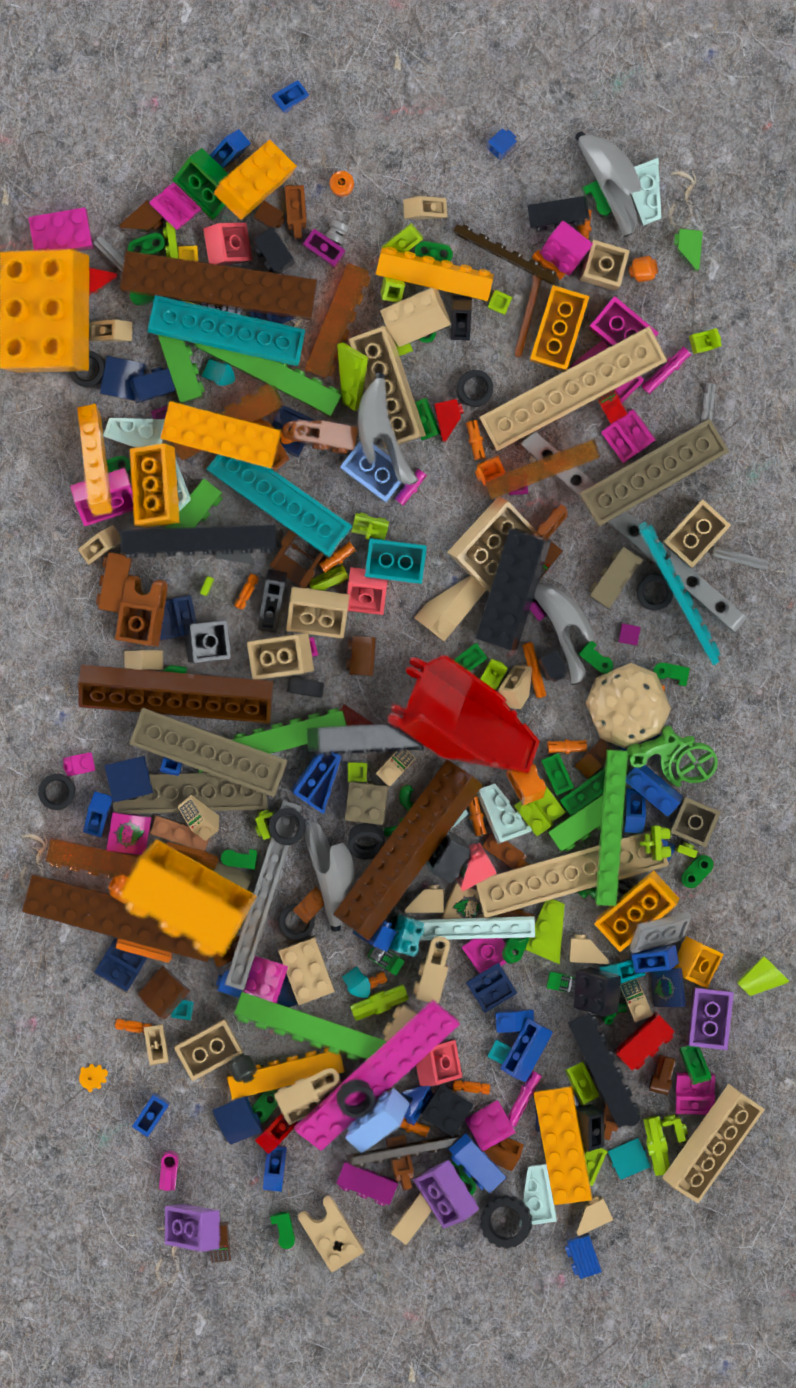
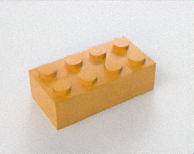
M269 139L223 179L214 194L242 220L289 179L297 166Z
M552 286L529 361L563 372L567 371L590 296L558 286Z
M163 443L130 449L135 525L150 528L180 523L175 447Z
M653 870L618 899L616 906H610L600 914L594 924L616 949L621 952L632 942L639 924L661 919L677 905L679 897Z

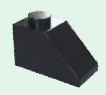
M453 295L451 340L470 341L472 297Z
M592 1104L576 1108L582 1142L586 1151L590 1152L604 1147V1112Z

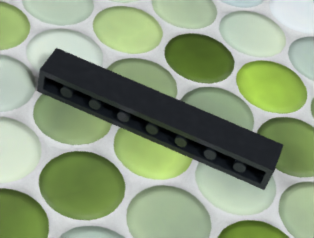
M276 526L121 530V554L126 555V558H137V554H145V557H157V553H164V557H171L181 552H184V556H195V552H203V555H214V551H222V554L226 555L234 554L236 550H241L242 554H252L253 550H261V553H272V549H276Z

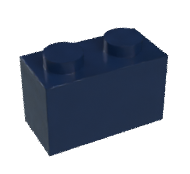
M162 367L151 370L152 373L145 375L144 372L133 375L134 378L129 383L136 404L172 394L175 391L169 368L163 370Z

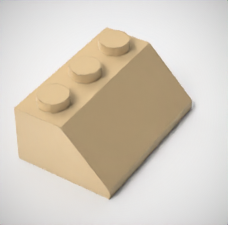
M430 288L380 310L388 331L399 347L452 325L439 291L435 288Z

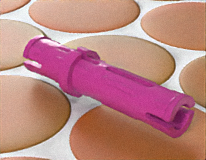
M683 346L672 358L669 357L667 359L668 362L644 383L642 388L650 395L675 370L678 371L680 369L679 366L691 356V353Z
M535 1071L531 1072L525 1084L521 1086V1092L507 1116L514 1127H516L531 1096H534L536 1086L542 1078V1075Z

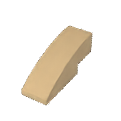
M421 1192L391 1230V1234L405 1245L411 1240L432 1211Z

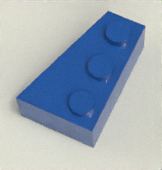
M333 751L332 755H315L290 791L324 814L342 756L333 754Z

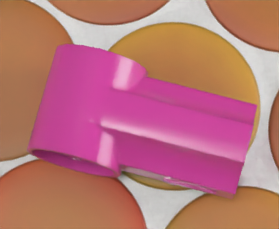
M166 1151L162 1156L159 1189L165 1191L176 1190L179 1156L175 1151ZM173 1157L175 1163L169 1165L165 1162V1158Z

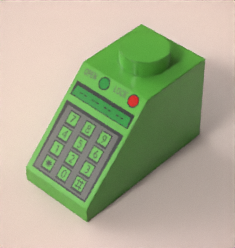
M679 229L678 234L674 235V245H677V252L693 271L698 272L700 269L703 231Z

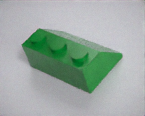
M201 148L187 159L172 181L212 220L216 219L227 207L214 192L219 183L229 174Z

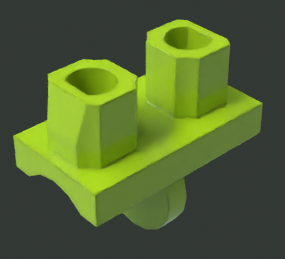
M362 512L360 514L356 513L351 532L365 535V539L373 537L385 540L390 521L382 517H370Z
M651 826V840L650 834H645V842H639L640 846H645V853H651L652 847V861H662V858L671 857V847H661V839H670L669 828Z

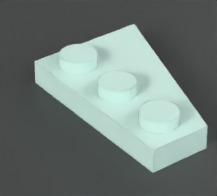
M109 418L103 436L134 448L162 444L163 439H160L165 419Z
M496 784L479 790L477 795L497 844L533 831L521 819L522 816L511 807L510 801Z

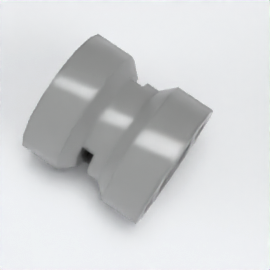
M332 220L330 223L331 228L325 236L334 243L342 245L344 241L343 236L348 232L349 227L339 221Z

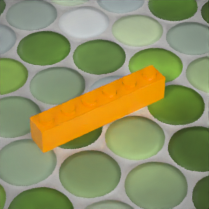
M393 247L381 249L376 275L485 301H488L494 274L486 269L475 270L469 265H453V262L448 260L436 261L431 256L420 257L410 251L402 253Z
M96 404L77 407L88 503L94 516L111 513L113 509L101 415Z
M324 1048V1052L309 1051L305 1053L304 1057L298 1058V1055L287 1057V1061L279 1062V1059L269 1061L268 1065L263 1067L257 1064L255 1065L257 1072L253 1075L254 1079L246 1084L243 1081H235L233 1075L230 1074L227 1076L232 1100L294 1085L299 1079L310 1078L330 1068L336 1070L338 1074L343 1073L345 1068L341 1053L336 1055L328 1052L329 1048Z

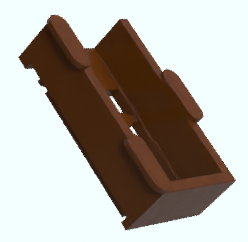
M289 530L281 542L283 547L270 564V567L277 571L287 572L289 580L299 587L305 588L315 575L314 569L324 554L320 552L315 559L298 548L297 544L292 543L297 535ZM290 546L314 561L308 570L285 555Z

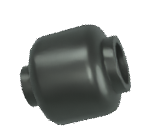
M243 1053L230 1060L229 1070L235 1081H243L246 1084L254 1079L253 1075L256 1074L257 1068L249 1055H244Z

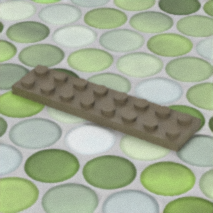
M708 419L584 490L579 496L597 526L600 527L727 454L729 450L711 420Z
M146 708L141 710L130 744L273 797L276 795L288 760Z
M184 773L179 776L171 774L149 775L153 789L152 794L113 803L114 812L172 813L180 812L178 805L192 795L212 811L268 809L267 794L210 773Z

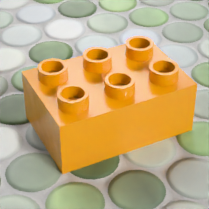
M76 250L0 252V369L16 373L89 371V255Z
M156 839L140 858L120 898L127 901L125 907L131 913L140 917H146L148 913L161 920L159 926L162 930L173 936H180L181 933L195 939L193 945L197 950L206 955L213 956L215 952L223 955L237 934L257 895Z

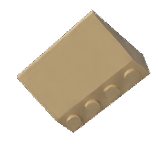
M499 496L447 552L489 593L509 529L517 528L532 534L537 532L509 501Z

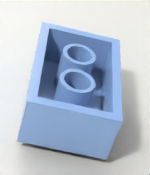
M359 441L355 449L340 466V469L387 503L402 482L398 481L389 455L373 444L375 462L370 464Z
M395 1088L388 1092L384 1091L368 1114L358 1117L348 1126V1133L345 1138L362 1154L401 1125L410 1103Z

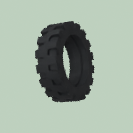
M504 1195L496 1197L483 1209L480 1217V1228L483 1230L482 1234L484 1237H487L489 1243L495 1244L498 1248L504 1247V1249H509L510 1247L518 1246L528 1237L532 1229L533 1219L532 1215H530V1209L524 1205L525 1203L522 1200H518L514 1196ZM506 1206L518 1212L522 1220V1226L518 1234L507 1238L498 1235L491 1225V1216L497 1208Z

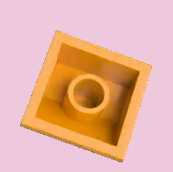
M686 936L677 954L679 963L674 968H682L683 978L708 988L724 954Z

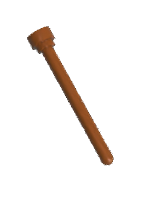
M533 275V283L515 350L517 358L522 356L541 281H543Z

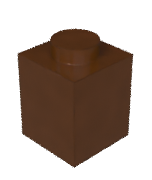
M263 201L254 215L256 221L269 229L271 227L280 229L285 221L283 218L284 213L266 201Z

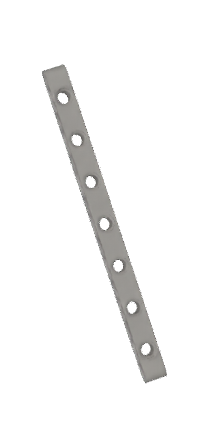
M536 431L530 433L521 442L520 445L579 498H581L579 496L581 492L595 485L591 479ZM545 450L551 451L552 459H543L542 452ZM572 476H579L581 484L574 486L571 483ZM627 511L608 522L659 567L640 532L639 525L641 523ZM631 526H635L639 530L638 535L635 537L631 536L628 532ZM663 544L667 559L670 558L675 567V576L679 574L684 583V590L688 591L696 601L735 633L747 617ZM688 577L695 578L696 585L694 587L687 585L686 580ZM717 602H722L725 606V610L722 613L717 612L715 609Z

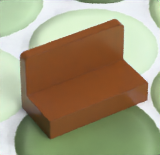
M507 1137L483 1152L496 1165L513 1171L520 1159L524 1144Z

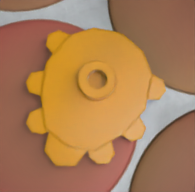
M90 1064L86 1069L84 1067L80 1069L79 1082L88 1092H92L95 1088L100 1089L101 1083H106L107 1081L105 1077L108 1076V1071L102 1069L101 1065H98L96 1068L93 1064Z

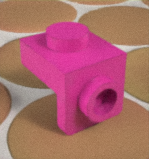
M92 752L63 758V769L67 777L96 771Z

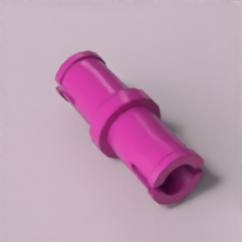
M419 469L414 473L418 478V482L412 485L404 483L405 486L394 498L403 506L412 494L418 491L417 488L427 477Z

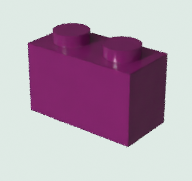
M315 228L303 243L304 248L334 269L346 254V250Z

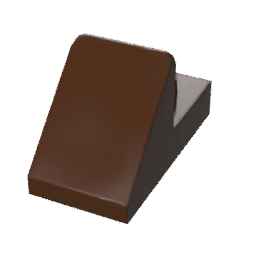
M600 739L574 766L589 779L605 763L606 749H613L603 739Z
M240 936L233 938L223 955L215 952L213 959L217 967L233 961Z

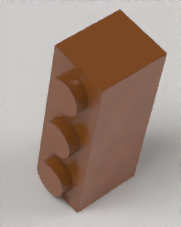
M108 552V556H104L103 567L106 568L105 574H101L99 582L102 590L101 594L98 593L96 598V605H99L98 609L119 613L120 604L123 601L126 578L130 574L132 558H126V555Z

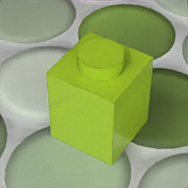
M383 277L380 289L382 300L400 302L405 288L404 281Z

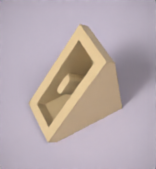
M163 650L124 651L125 668L163 670Z
M163 1024L145 1027L144 1034L149 1065L168 1063V1045Z

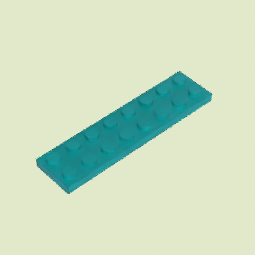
M155 295L147 332L298 366L305 329Z
M218 454L206 469L210 474L329 558L352 528V525L271 468Z
M646 521L639 525L640 532L713 665L719 663V656L721 655L719 647L715 640L711 642L710 639L712 637L707 625L701 624L703 622L702 616L697 607L693 609V600L688 591L684 592V583L679 574L675 576V567L670 558L666 559L665 556L667 554L662 542L657 543L655 529L652 524L648 526Z

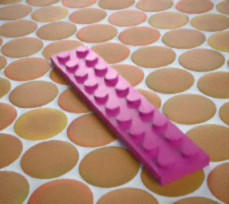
M432 1000L294 1127L295 1131L322 1151L357 1119L343 1114L338 1105L336 1095L344 1083L354 1079L364 1080L372 1088L376 1102L384 1091H388L460 1025L459 1021L436 1001ZM354 1092L347 1097L345 1103L347 1105H357L366 1098L367 1094L365 1092Z

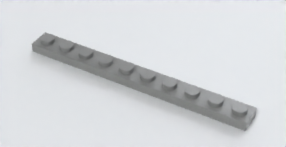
M286 801L282 802L281 809L292 808L300 813L301 806ZM289 815L282 816L276 823L277 833L284 838L292 837L297 820ZM272 837L254 891L257 898L246 916L225 985L241 990L245 988L289 845H282Z

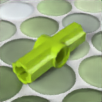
M401 984L387 991L383 990L372 994L367 999L351 1005L350 1008L355 1020L358 1021L373 1014L383 1013L391 1009L392 1006L409 1000L404 985Z
M659 1115L650 1116L643 1119L647 1136L646 1143L649 1156L652 1159L655 1176H661L670 1167L667 1154L668 1147L665 1135H663Z

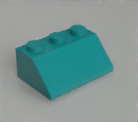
M369 539L365 577L422 584L427 546Z

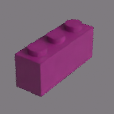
M347 1160L344 1161L336 1181L339 1189L346 1192L353 1190L357 1192V1196L367 1199V1197L375 1199L374 1202L381 1206H385V1204L390 1205L398 1186L396 1180L364 1167H354Z

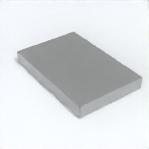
M686 912L639 924L630 945L631 952L637 953L682 941L691 920L690 913Z

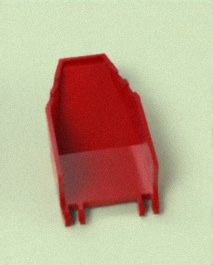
M446 655L429 662L419 658H410L409 663L413 667H407L406 673L417 680L406 709L400 705H392L391 710L395 714H389L388 721L393 726L399 727L442 758L525 774L529 773L540 741L525 723L522 724L518 719L517 712L509 708L505 703L507 700L503 695Z

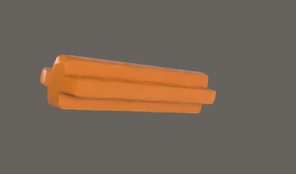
M532 642L525 643L522 647L527 665L532 668L531 680L536 698L545 697L546 691L534 645Z
M118 938L116 943V949L169 963L172 958L171 952Z

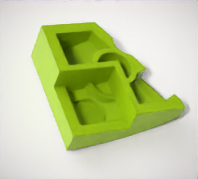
M763 956L736 983L749 996H753L787 984L789 980Z

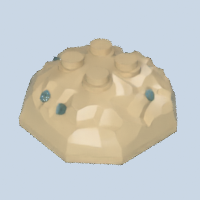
M633 663L595 678L586 701L587 708L600 738L625 749L632 744H638L661 734L671 711L657 673Z

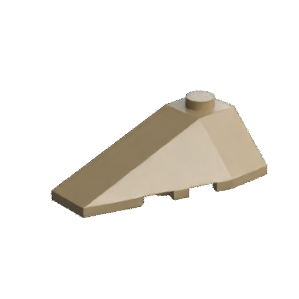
M470 575L427 602L414 618L444 642L486 589Z

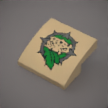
M455 882L441 918H484L477 890L469 888L462 891L459 884Z

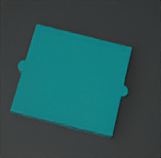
M639 1138L608 1150L613 1163L612 1167L616 1169L620 1180L651 1167L646 1157L647 1152L643 1150Z

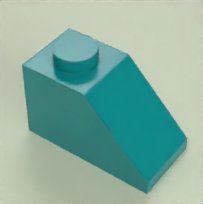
M633 959L600 967V970L621 975L620 984L645 975V972L635 973Z

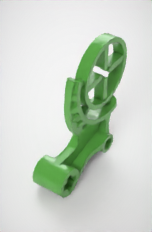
M669 725L662 728V735L658 738L641 744H632L627 748L630 763L636 768L643 767L648 758L654 754H659L664 775L677 787L681 786L682 780L689 783H700L709 779L715 773L718 765L717 756L710 746L704 743H694L695 739L693 736L680 737ZM705 749L708 752L698 758L699 763L696 764L702 775L698 777L684 775L695 768L693 763L696 762V759L691 750ZM687 753L693 762L679 770L680 760ZM713 757L711 768L705 772L700 764ZM672 762L675 763V768L679 775L677 779L672 774Z

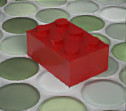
M655 1012L614 1051L632 1071L634 1069L639 1070L646 1063L644 1060L649 1055L653 1057L660 1050L658 1047L663 1042L667 1044L673 1039L674 1036L672 1034L675 1031Z

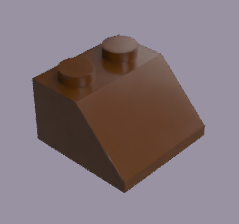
M353 636V639L349 640L348 651L352 652L351 659H347L346 670L350 671V675L373 676L376 637Z
M162 965L138 995L145 1005L158 1017L166 1020L191 990Z

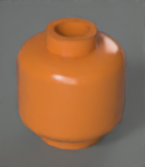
M347 171L335 172L331 176L329 183L332 193L338 197L350 195L354 190L352 175Z
M649 255L634 258L632 266H629L630 276L634 277L637 282L653 280L656 274H658L656 259H652Z
M125 875L115 876L108 887L110 895L122 903H127L126 900L120 898V895L130 879Z

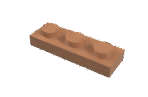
M157 815L150 832L152 835L202 851L206 850L209 839L205 841L191 831L189 826Z

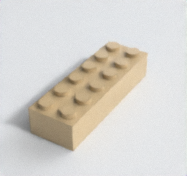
M383 326L350 338L351 347L368 357L364 382L365 389L367 390L369 385L376 379V373L385 374L387 413L398 445L426 436L394 338L387 327Z
M728 1084L662 1179L674 1189L699 1203L765 1109Z

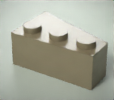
M624 547L620 551L615 550L610 558L612 560L610 566H604L599 574L602 576L598 583L594 581L588 590L591 592L589 597L607 609L613 604L637 566L642 562L641 558Z

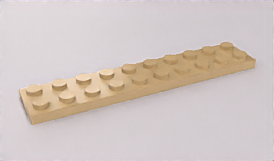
M649 326L479 418L498 451L668 360Z
M651 830L621 839L618 880L669 866L667 858H662V861H652V847L651 853H645V846H640L639 842H645V834H650L651 840ZM599 845L496 874L476 884L484 918L596 887Z

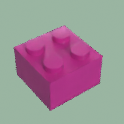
M562 221L550 235L539 253L543 255L545 260L558 267L562 273L570 276L588 253L593 243Z

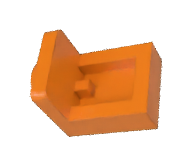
M498 455L478 463L475 474L478 481H482L485 486L488 484V481L505 475L506 471Z

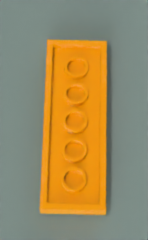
M169 401L160 439L272 468L281 430Z
M572 1086L535 1091L534 1099L554 1205L592 1200Z

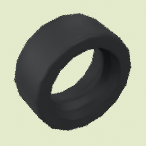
M89 351V358L95 360L98 365V372L94 378L83 380L78 377L76 371H69L70 377L79 386L86 388L94 387L103 379L105 363L93 351Z
M481 370L468 371L460 377L457 384L458 396L464 404L470 407L485 405L493 394V382L487 373ZM473 377L482 379L487 386L485 395L478 400L468 398L464 392L466 381Z
M652 574L643 578L637 587L639 603L651 611L667 607L674 596L665 576L659 574ZM652 581L661 582L666 588V597L658 604L648 602L644 596L645 586Z
M289 677L287 692L322 698L323 682Z
M52 774L42 780L38 789V795L45 807L51 810H61L67 808L73 802L76 789L69 777L63 774ZM52 781H61L68 788V796L61 803H53L46 796V788Z
M283 808L272 815L269 821V831L276 842L282 845H292L302 839L305 833V821L298 811L292 808ZM285 815L294 817L299 825L297 833L290 838L280 836L276 830L278 819Z
M361 823L354 826L348 834L351 854L363 860L375 858L384 845V832L382 829L371 823ZM363 836H371L378 840V842L371 846H361L355 843L358 838Z
M299 903L287 905L279 916L281 932L291 939L307 937L315 925V916H313L308 922L307 927L301 932H293L287 928L286 917Z
M349 1080L339 1088L336 1095L341 1111L348 1117H362L368 1114L375 1104L373 1090L369 1083L364 1080ZM354 1092H365L367 1094L366 1098L357 1105H347L345 1103L347 1097Z

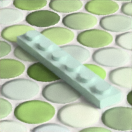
M534 916L419 920L425 923V930L420 940H433L436 936H443L448 940L535 937Z

